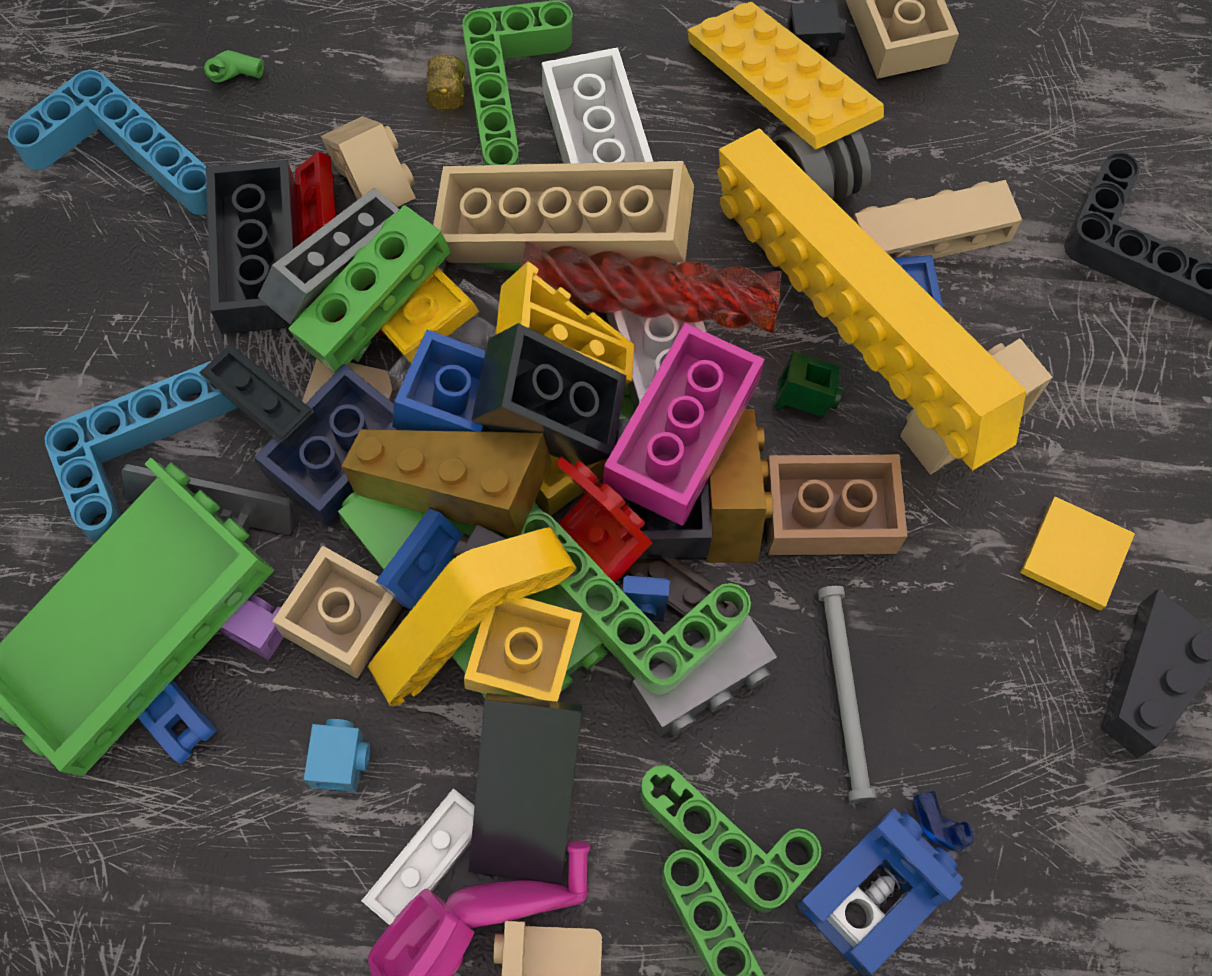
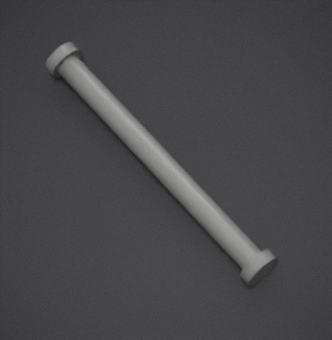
M827 586L818 590L819 601L824 602L851 780L852 791L848 792V798L851 803L875 800L877 797L875 789L870 788L841 601V599L845 598V591L843 586Z

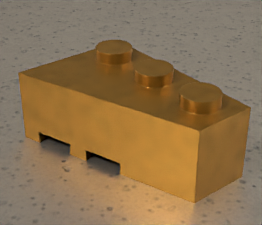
M754 409L744 410L708 478L712 541L708 557H706V563L758 562L765 518H772V493L764 492V484H768L769 477L767 458L760 459V452L764 451L763 426H756Z

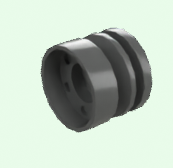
M792 129L772 139L832 200L833 198L842 200L851 194L867 189L871 181V163L866 144L859 130L816 150Z

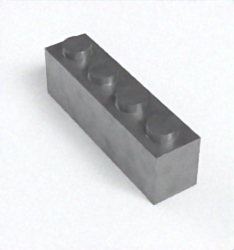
M373 188L274 263L258 297L291 325L299 314L309 307L324 291L327 284L334 277L338 276L352 261L357 250L367 245L381 230L383 223L400 209Z

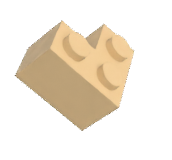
M361 116L321 136L337 172L347 177L357 200L373 188L378 190L396 207L415 199L411 186L415 185L414 178L405 163L400 164L394 150L399 148L389 126L384 127L380 122Z

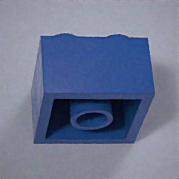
M427 329L394 401L392 427L413 431L486 432L488 427L471 420L485 350Z

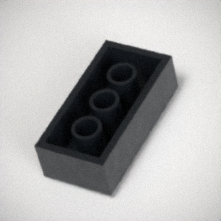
M288 159L206 167L210 311L221 334L289 328L291 325L258 297L272 265L299 245L296 184Z

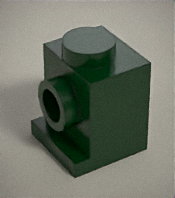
M793 351L779 377L774 408L782 410L784 405L824 418L829 408H837L842 396L843 386L838 384L840 367Z

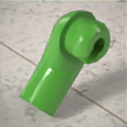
M227 50L208 59L204 65V71L214 82H225L239 74L260 78L264 71V60Z

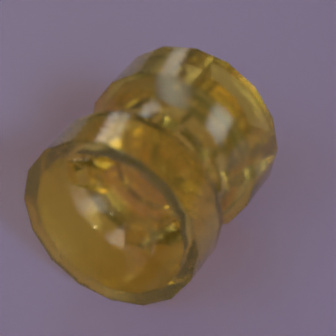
M452 55L434 56L427 63V79L430 82L426 86V100L436 109H457L465 101V89L462 84L465 79V64L461 59Z

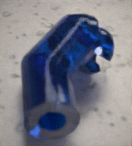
M935 791L913 797L923 833L928 840L949 851L955 852L963 851L966 847L972 845L975 834L971 825L965 821L958 823L944 817Z

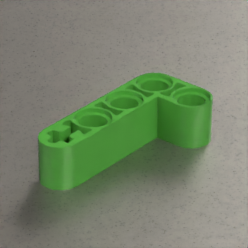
M660 765L653 767L643 777L639 795L645 809L687 849L699 854L706 866L750 908L757 912H770L784 903L815 868L821 858L819 840L813 833L799 828L787 832L766 854L680 773L670 766ZM653 782L658 786L663 785L664 782L668 783L671 786L668 795L677 805L682 796L687 799L680 806L675 817L670 814L674 803L667 796L661 795L658 799L652 796ZM693 811L701 813L707 819V830L701 834L691 833L684 826V815ZM798 842L805 847L808 854L806 864L796 865L790 862L785 852L787 843ZM724 844L737 846L743 857L741 865L728 867L723 864L718 854L719 847ZM757 877H769L775 882L778 889L775 900L765 901L756 894L754 884Z

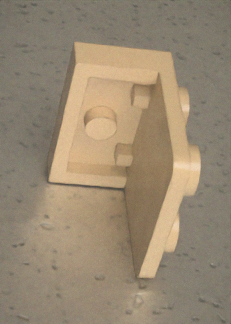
M505 921L504 933H495L494 964H502V976H601L602 935L596 929L526 926L525 922Z

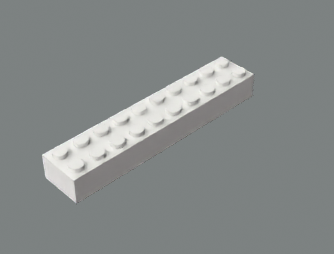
M618 47L542 62L543 94L563 164L653 162ZM592 263L609 325L634 344L632 381L628 384L634 410L638 407L684 323L706 332L685 263Z

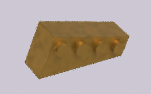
M360 429L341 467L356 495L424 513L430 508L440 512L446 519L473 526L478 524L488 530L515 537L521 534L552 462L543 433Z

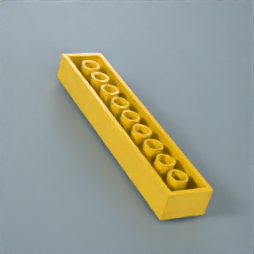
M760 128L720 148V168H718L717 173L722 187L720 205L724 214L729 219L734 218L743 228L748 240L752 243L756 242L765 251L770 263L775 267L779 266L788 275L792 286L798 292L803 291L810 298L820 316L828 317L837 327L842 339L847 344L852 343L863 354V358L869 368L882 374L889 382L893 393L899 399H905L916 410L922 424L928 429L933 428L944 440L952 456L957 459L961 458L973 471L1015 446L1027 390Z

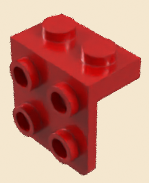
M561 456L555 464L585 495L558 524L612 581L616 582L652 544L651 540L640 530L645 522L627 505L620 509L626 502L608 484L605 483L603 485L598 482L594 485L598 477L581 461L578 460L572 466Z

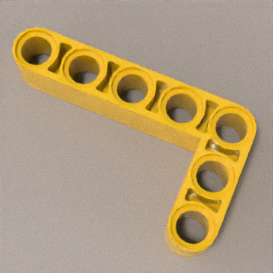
M552 528L539 529L471 549L454 558L443 569L368 665L370 672L390 706L400 705L405 702L403 697L410 693L412 696L419 694L495 606L552 588L563 582L576 570L574 562Z

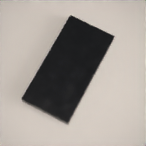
M492 693L486 694L468 872L562 884L583 705Z

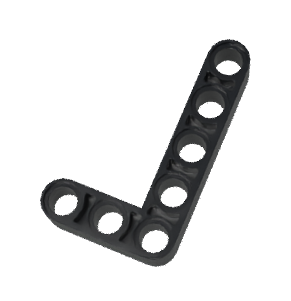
M1120 151L1109 154L1094 177L1064 244L1066 254L1075 262L1212 321V261L1118 221L1137 179L1140 167L1138 161L1129 153Z

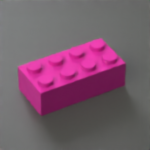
M684 323L604 465L603 485L605 483L608 484L620 496L683 526L759 384L765 359Z

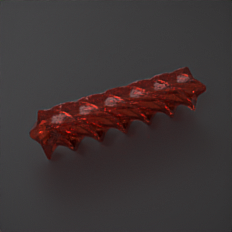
M526 241L523 261L520 268L529 261L539 269L536 275L555 290L562 287L571 294L569 301L575 306L584 304L586 307L601 313H613L626 309L634 315L643 318H656L668 313L673 318L686 323H698L711 318L714 322L728 328H740L753 322L762 330L774 333L780 302L782 271H772L760 276L754 271L741 266H729L716 271L711 266L698 261H687L673 266L668 261L656 256H644L631 262L625 256L613 251H602L588 257L584 252L571 246H561L546 253L541 247L532 242Z

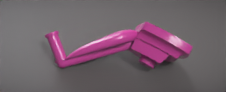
M582 841L567 843L566 850L569 852L568 887L558 883L532 880L493 882L458 890L449 896L447 902H444L428 888L422 890L397 915L371 949L368 955L371 975L452 976L459 969L463 961V954L475 933L472 928L503 923L583 903L589 893V888L587 887V857L590 851V844Z

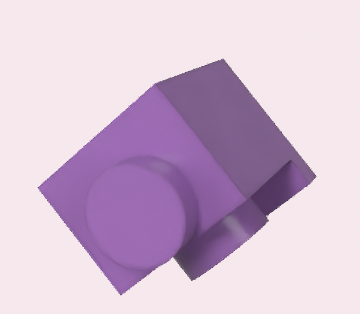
M251 595L249 600L220 628V631L226 637L269 660L284 638L272 622L281 608L277 607L274 611V607L255 595Z

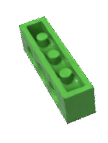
M403 205L395 215L390 216L383 223L381 230L367 245L357 250L352 261L338 276L334 277L327 284L324 291L309 307L299 314L288 329L302 348L334 373L343 364L347 366L451 253L442 232L406 205ZM402 254L400 257L391 260L394 256ZM374 284L370 289L363 291L366 286ZM345 315L341 320L334 322L337 317Z

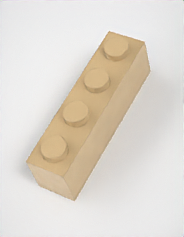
M1006 180L994 183L984 181L973 185L971 188L958 191L943 190L934 196L918 200L907 198L895 205L882 208L876 206L867 207L859 213H855L853 220L891 258L932 255L934 259L1012 241L1022 222L1021 215Z

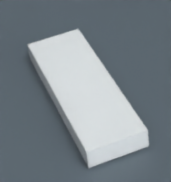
M453 788L362 899V902L390 925L406 905L422 890L428 888L430 891H433L471 844L475 805Z

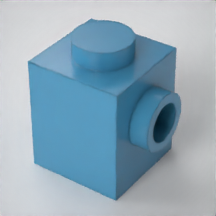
M328 719L326 725L312 724L304 781L311 788L357 792L360 770L366 771L368 768L370 743L364 742L365 737L359 728H354L353 722L342 719Z

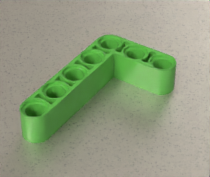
M552 0L477 9L466 14L463 19L464 46L483 165H498V163H507L503 165H519V150L503 59L559 53L568 49L572 43L573 12L570 6L562 1Z
M540 511L530 512L520 535L548 527L553 529L580 572L574 577L565 579L551 589L572 611L582 613L581 621L650 693L662 695L674 690L741 628L750 612L751 601L746 590L736 584H722L714 589L666 634H663L550 515ZM599 594L605 596L611 605L606 610L596 611L588 606L586 603L587 599ZM721 601L731 602L738 609L739 615L732 618L724 617L717 610L716 604ZM626 627L635 628L641 634L642 640L633 645L625 644L619 639L617 633ZM687 631H698L705 637L706 645L701 648L690 647L684 641L683 634ZM657 660L666 661L672 667L673 675L666 679L657 678L651 673L649 665Z
M682 849L670 855L662 869V884L708 975L727 976L719 970L717 956L723 949H732L741 959V969L736 976H764L704 860L692 850ZM679 862L688 863L695 870V883L687 887L678 885L672 879L671 867ZM701 905H708L717 912L719 919L715 930L705 931L696 925L693 917L695 908Z

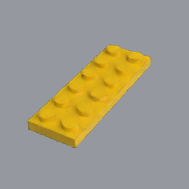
M753 2L739 4L726 13L705 19L701 24L687 29L691 45L815 150L884 118V104Z

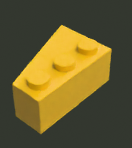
M529 261L501 285L496 334L519 323L626 375L625 386L632 381L634 344L594 312L586 315L569 301L571 294L562 287L555 290L536 275L539 269Z

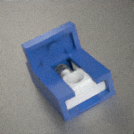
M895 808L885 814L795 905L861 976L872 975L937 906L950 901L962 888L960 882L964 879L956 871L958 865L955 860L942 848L936 847L934 849L921 836L923 829L918 822L905 812L900 814ZM877 867L887 875L880 876L878 874L879 878L875 882L871 881L872 885L868 889L865 888V892L858 887ZM901 889L903 894L883 913L880 910V904L887 903L886 898L893 897V891ZM848 903H856L864 909L866 924L862 929L854 928L847 922L845 909Z

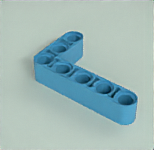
M85 70L76 74L17 119L8 130V139L24 165L30 169L40 170L52 165L95 130L99 129L188 211L197 215L207 214V166L98 71Z
M211 361L61 420L48 429L45 435V446L73 521L90 541L96 543L122 515L102 463L237 409L233 403L206 382L199 373ZM201 393L196 400L186 401L192 394ZM161 409L154 417L146 418L147 414L152 410ZM120 425L115 432L105 435L109 428ZM78 441V444L73 449L64 452L69 444ZM92 477L88 485L77 488L83 479ZM107 513L101 523L91 526L92 520L96 516Z

